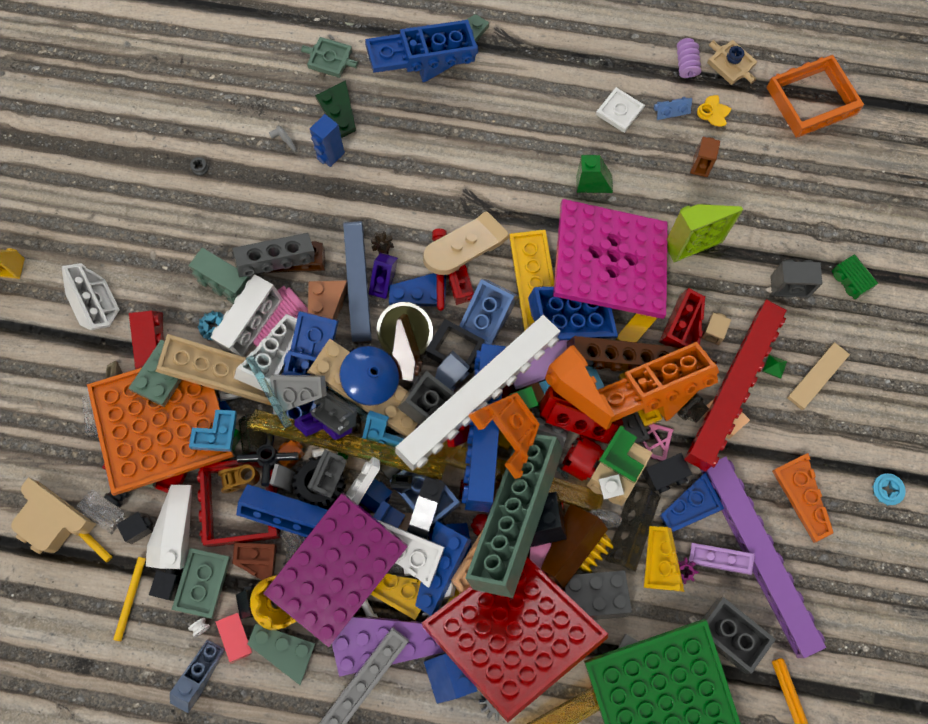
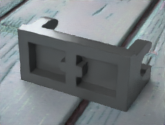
M328 390L326 391L327 396L313 402L319 406L311 411V415L341 435L356 426L357 410Z
M324 449L308 488L331 499L348 461L344 457Z

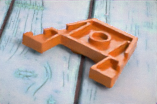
M516 392L468 415L478 430L485 429L493 420L511 444L515 452L504 465L514 479L521 478L523 474V464L527 463L529 457L527 452L529 447L533 445L540 425Z

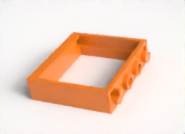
M834 55L825 58L821 57L812 63L807 62L796 69L791 68L785 73L776 74V76L770 79L766 87L796 138L855 116L864 106V103ZM825 71L846 105L801 121L781 87Z

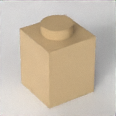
M713 312L708 319L701 338L720 345L725 338L731 319L727 318L724 314Z

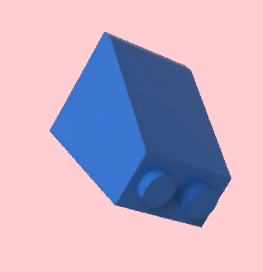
M447 654L424 661L437 704L477 692L475 685Z

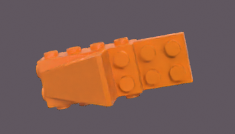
M695 342L625 372L626 378L598 389L599 394H604L615 415L613 422L639 410H643L646 414L658 409L665 421H668L699 390L718 383L717 374L719 369L706 351Z

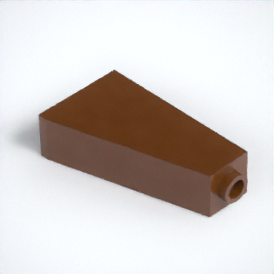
M572 504L568 507L564 516L567 539L552 542L541 567V570L553 582L563 588L608 530L599 517Z

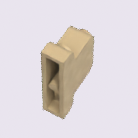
M28 477L21 487V492L28 501L12 521L11 528L17 533V539L24 543H30V548L34 552L41 554L43 551L48 553L57 552L71 533L76 536L79 533L88 534L96 523L41 482Z

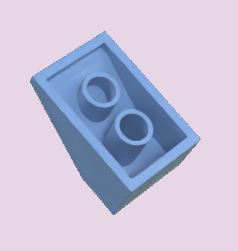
M481 279L459 326L484 339L485 344L492 345L509 317L519 295L487 279Z

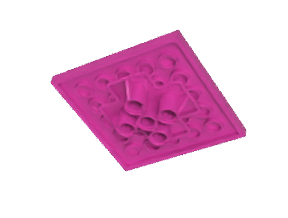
M562 199L560 203L553 296L664 319L666 316L667 298L666 239L668 222Z

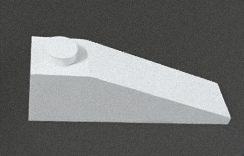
M192 485L170 486L147 544V567L160 569L184 568L189 549Z

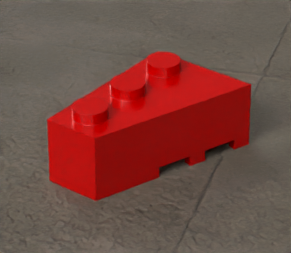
M690 288L680 294L659 340L660 343L665 346L681 348L695 342L700 345L703 334L701 328L702 320L704 319L705 296Z
M143 311L129 313L135 369L142 368L160 340L164 341L163 312Z

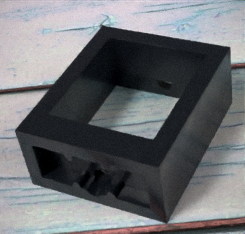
M444 319L426 349V356L441 363L447 356L438 352L451 331L476 344L466 361L470 366L468 372L472 373L474 371L476 352L481 350V345L485 344V340Z

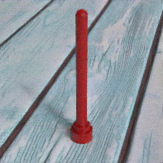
M441 228L433 230L432 240L436 241L447 235V231ZM436 274L437 309L443 311L445 308L444 275Z

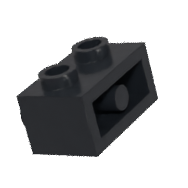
M682 452L642 471L651 492L658 491L659 494L670 490L669 485L676 483L679 486L687 482V477L692 475Z

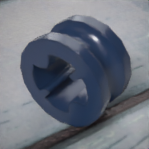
M739 46L731 47L726 56L727 60L732 64L740 63L745 54L744 50Z

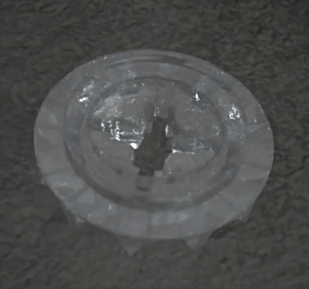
M606 509L591 510V514L599 517L607 528H614L622 523V518L618 513H613V511Z

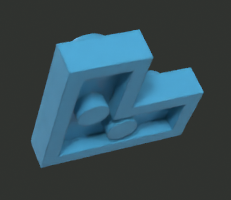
M215 410L212 429L192 428L189 448L193 450L231 452L237 412Z
M369 411L360 446L399 458L395 453V449L404 438L386 433L388 416Z

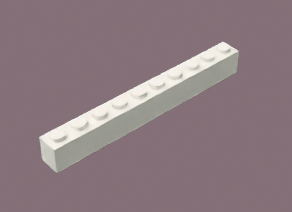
M542 315L396 446L395 453L412 471L417 467L419 469L428 462L427 458L432 453L437 454L443 448V443L447 439L452 440L459 433L458 429L462 425L466 427L472 422L468 416L470 413L489 405L488 402L492 398L494 400L502 394V389L506 385L511 386L517 380L516 376L520 372L524 374L531 367L530 363L534 359L538 361L545 354L544 350L546 348L555 346L559 341L558 335L560 330Z

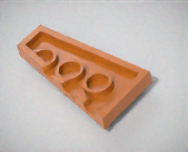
M809 453L772 470L813 543L834 532L827 510L823 506L822 494L817 487L814 469L811 468L809 461L811 459Z

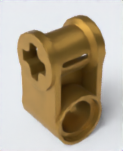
M251 465L228 468L218 472L223 486L221 489L222 493L235 492L246 488L247 484L254 486L260 480L259 471ZM252 471V477L245 480L246 473Z

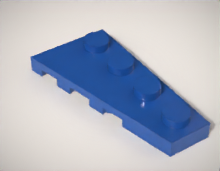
M440 521L435 522L431 541L444 546L445 549L430 588L424 585L423 582L420 583L415 604L416 607L430 616L438 611L452 582L451 579L459 568L472 541Z

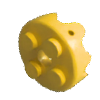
M277 575L260 581L254 587L250 598V608L254 619L260 626L268 630H280L297 622L278 605L274 609L271 605V600L263 594Z

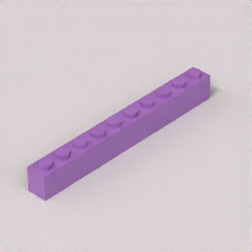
M727 457L719 459L714 468L710 467L706 471L724 507L721 511L742 552L755 554L753 573L796 657L806 658L826 648L824 636L816 629L811 612L806 610L803 604L804 598L795 589L793 577L784 568L783 558L773 547V539L766 533L762 518L756 514L752 499L749 496L747 497L742 480L737 478L734 472L735 467Z

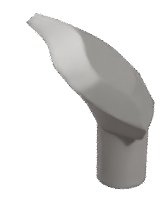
M278 125L277 129L269 132L272 139L280 135L281 139L296 152L292 140L281 126Z

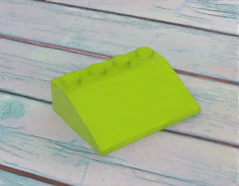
M697 204L692 207L686 206L682 208L666 239L667 251L673 262L675 263L723 243L742 213V206Z

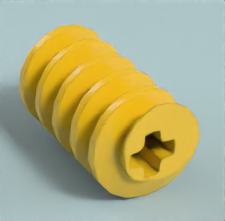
M604 534L579 567L581 571L592 573L589 566H598L595 559L602 561L603 558L600 554L608 555L606 547L614 548L606 534Z

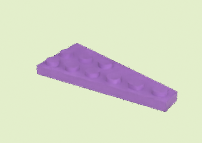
M353 616L332 643L339 677L357 673L392 627L409 639L407 645L392 664L435 655L444 651L427 633L419 621L409 622L378 617Z

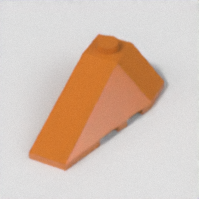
M572 345L549 365L545 379L557 394L607 430L610 428L615 415L604 394H599L595 385L597 382L595 377H590L586 369L588 364L585 358Z

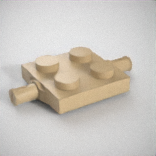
M713 40L709 47L715 51V54L708 59L707 64L731 85L741 78H746L752 84L756 77L749 71L756 66L757 61L744 50L745 54L741 62L732 64L726 58L727 53L731 47L739 45L734 40H731L728 44L720 46Z

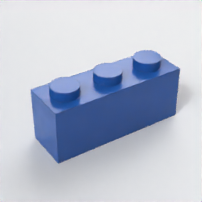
M324 114L309 129L312 136L311 140L314 143V150L317 154L316 158L322 164H327L331 167L345 154L338 124Z

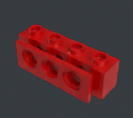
M550 386L539 404L540 416L546 419V423L606 444L609 443L620 425L623 424L621 418L612 422L609 429H604L557 394Z

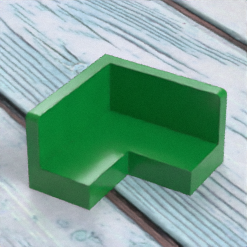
M620 425L598 462L630 482L635 483L644 465L628 456L627 453L637 437Z

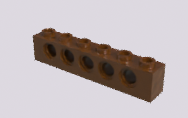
M574 336L567 341V349L574 345L585 358L588 366L593 367L595 370L610 368L611 371H629L681 349V347L581 336Z

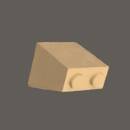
M634 442L627 455L643 464V471L652 452ZM598 463L594 474L586 486L594 493L602 495L598 479L618 474L603 464ZM619 475L624 495L608 498V500L613 504L622 506L629 497L636 482L632 483Z

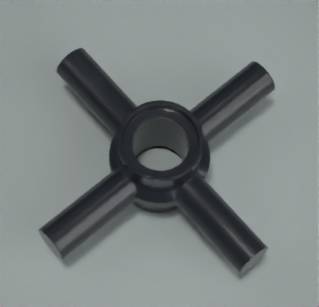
M273 429L267 430L266 443L257 450V454L237 455L238 463L258 462L263 467L261 486L263 487L269 486L270 473L275 464H279V461L299 460L298 452L278 453L273 448L275 430Z

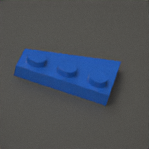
M432 273L390 285L389 305L397 302H412L419 306L437 307L436 274ZM444 275V304L446 298V275Z

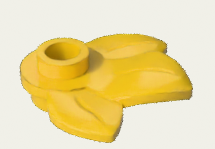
M718 95L707 97L705 103L701 104L697 109L699 118L708 120L710 124L718 127L727 124L725 117L731 112L730 107L719 103Z

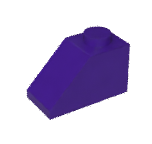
M380 253L374 260L369 295L387 299L390 285H392L396 272L397 257Z

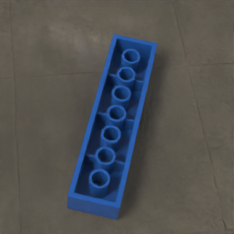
M482 344L481 350L476 352L474 376L499 355L506 346ZM502 394L495 400L492 398L488 402V404L500 400L502 398ZM492 420L485 429L478 430L472 421L469 424L472 426L469 427L467 444L471 445H468L465 463L469 465H466L463 483H467V486L464 485L461 503H465V510L490 512L494 497L499 428Z

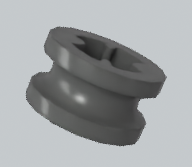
M196 157L191 161L190 167L194 174L201 176L207 173L208 165L205 159ZM200 164H202V168H196L197 165L200 166Z

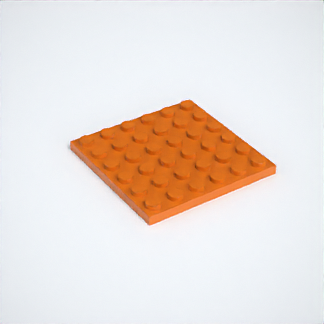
M142 368L87 384L109 486L113 496L234 457L233 451L193 450L189 448L192 428L212 429L215 410H221L215 389L182 380L165 407L128 389Z

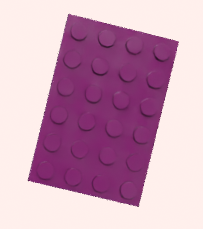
M341 493L263 594L329 647L408 545L348 496Z

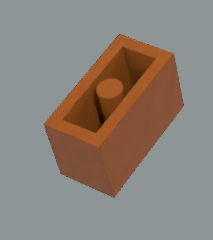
M702 137L693 157L690 174L708 177L717 160L720 146L719 140L711 137Z

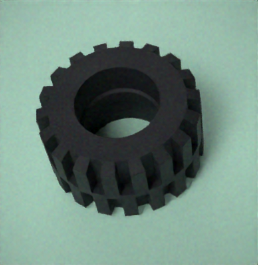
M321 456L317 457V459L312 457L309 458V462H302L303 466L301 468L297 467V475L294 474L293 476L295 483H292L295 489L294 492L300 501L326 509V507L333 505L341 493H345L343 491L346 488L345 476L342 473L331 499L320 494L311 493L308 485Z

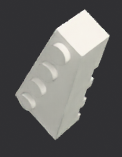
M286 314L268 336L260 342L257 348L247 356L246 360L236 368L234 379L271 394L270 376L281 374L285 365V355L291 349L297 318Z

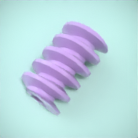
M685 38L677 43L679 76L682 78L695 77L701 73L699 44L694 42L692 38Z

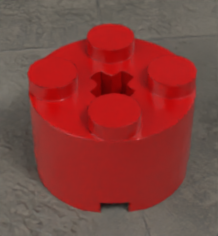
M578 435L575 439L578 443L576 446L572 444L562 462L564 466L561 467V470L583 481L592 477L596 469L593 466L596 460L599 461L604 450L595 442L582 435Z

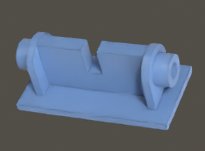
M682 97L681 99L672 100V102H657V104H654V110L657 111V120L691 114L692 98Z

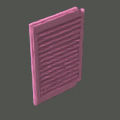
M282 286L277 290L283 300L253 343L256 347L286 314L297 318L299 311L308 313L306 305L290 287L286 289L285 286Z

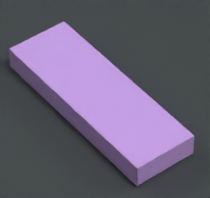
M696 543L691 545L689 563L694 561L695 565L747 575L753 574L754 553Z

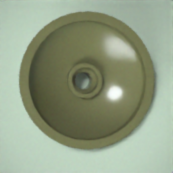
M397 302L387 307L377 322V336L382 347L389 354H393L397 319L401 315L407 314L420 354H422L427 349L434 334L433 323L429 314L421 306L412 302Z

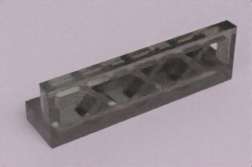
M634 486L625 502L612 540L614 548H609L606 561L636 572L649 534V526L652 524L661 497L655 491L649 488ZM636 492L643 493L641 499L635 503L634 497ZM634 510L636 513L634 519L628 521V514ZM628 529L629 535L622 541V532ZM622 548L621 559H615V552Z

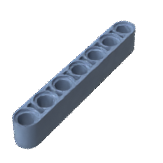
M362 221L345 222L343 227L352 342L372 341Z

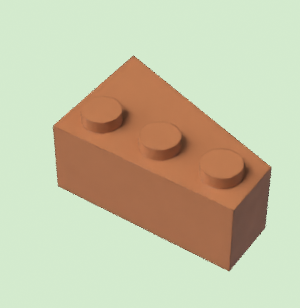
M309 281L308 313L337 320L346 294H348L347 281Z

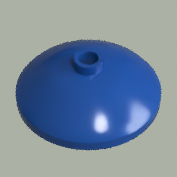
M364 346L354 349L344 358L340 367L339 376L343 390L352 400L362 405L374 406L382 404L393 396L398 387L399 372L397 365L388 353L379 348ZM370 370H375L376 375H373Z

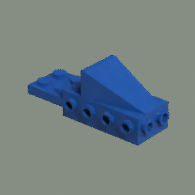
M468 20L400 29V34L365 39V46L373 73L406 68L407 72L419 71L422 82L430 80L454 65L475 62L476 54H478V45L475 42L473 30Z
M299 311L291 349L285 355V367L281 375H310L307 371L329 339L335 340L339 320ZM311 401L276 415L272 413L271 427L283 433L291 432L299 437L308 438L313 434L306 437L294 426L295 419L310 413L319 405Z

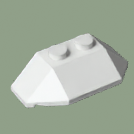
M82 263L62 266L65 295L79 325L89 330L110 327L120 309L106 280L87 269Z

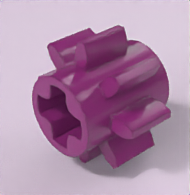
M684 557L683 561H678L680 572L684 570L685 566L689 569L684 575L681 572L682 582L686 584L687 580L690 579L694 582L693 576L699 572L693 569L696 563L694 561L688 563V559Z

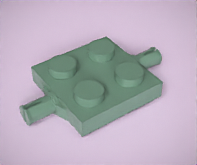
M319 37L317 44L313 47L303 45L301 48V52L310 54V59L307 63L309 69L340 78L346 66L355 69L358 67V61L349 59L352 53V46Z

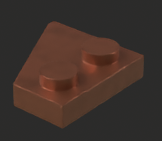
M234 543L232 564L261 580L274 576L277 545Z

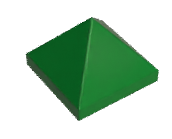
M769 354L762 372L781 379L787 361Z

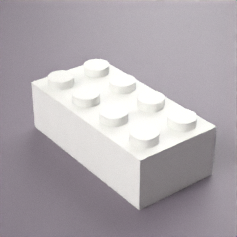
M254 274L252 279L247 281L242 293L236 297L231 309L224 314L220 325L215 327L210 338L223 351L244 357L283 298L273 284Z

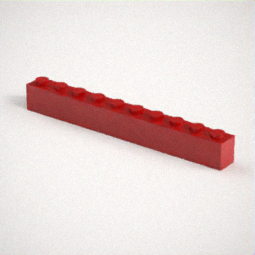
M767 299L759 307L684 458L685 461L705 472L710 467L714 468L720 458L717 456L719 450L722 451L727 444L725 438L727 434L730 435L735 427L733 421L735 418L738 419L742 413L743 408H741V405L750 396L748 390L755 385L758 379L756 373L760 372L764 367L765 362H763V359L772 350L770 344L775 342L779 335V332H777L778 328H781L786 321L784 317L786 309Z

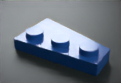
M705 472L660 517L665 527H669L672 529V532H675L723 510L724 507Z

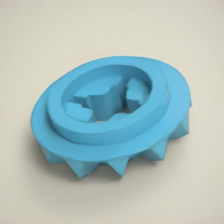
M214 311L208 314L204 313L202 319H199L198 329L200 334L205 339L212 340L210 337L215 327L210 329L211 327L207 323H214L216 321L215 323L219 326L224 315L221 312Z
M882 474L874 479L875 482L872 486L874 489L873 495L879 499V502L888 506L899 504L904 499L906 490L904 483L899 477L893 474ZM889 485V489L895 492L887 494V491L882 488Z

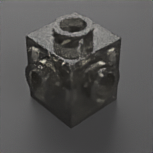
M696 393L677 412V415L685 421L688 419L697 423L709 408L703 403L704 399Z

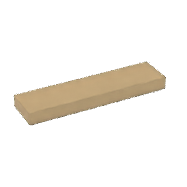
M834 342L787 398L801 410L805 409L850 354Z

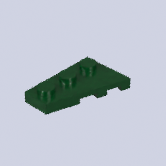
M346 80L315 95L324 113L338 124L341 138L356 131Z

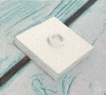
M616 87L596 111V115L625 133L642 112L645 105Z

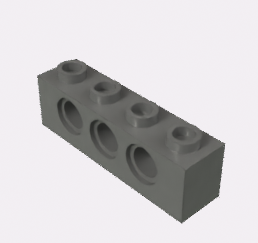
M309 233L232 248L239 277H249L253 274L268 273L272 270L287 269L291 266L306 265L314 262V248Z

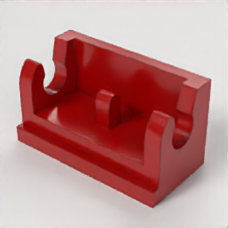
M464 264L459 270L447 275L456 305L470 302L474 295L467 267Z

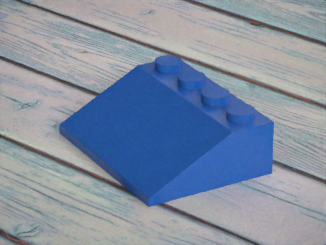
M554 286L534 287L528 297L534 322L544 315L560 330L558 335L559 341L570 340L574 336L599 339L618 337L612 308L554 297Z

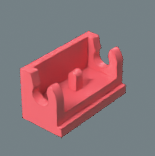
M238 613L216 621L230 664L252 653L250 646L247 645L248 639Z

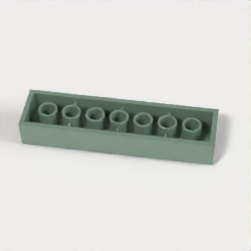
M536 434L533 445L529 447L527 452L529 457L527 463L523 464L521 478L514 479L506 468L465 577L473 590L510 598L514 597L563 452L557 437Z

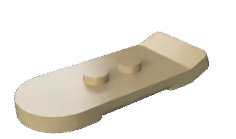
M483 212L475 220L430 243L424 250L423 263L432 273L438 275L451 274L459 270L464 264L502 245L509 238V234L488 212Z

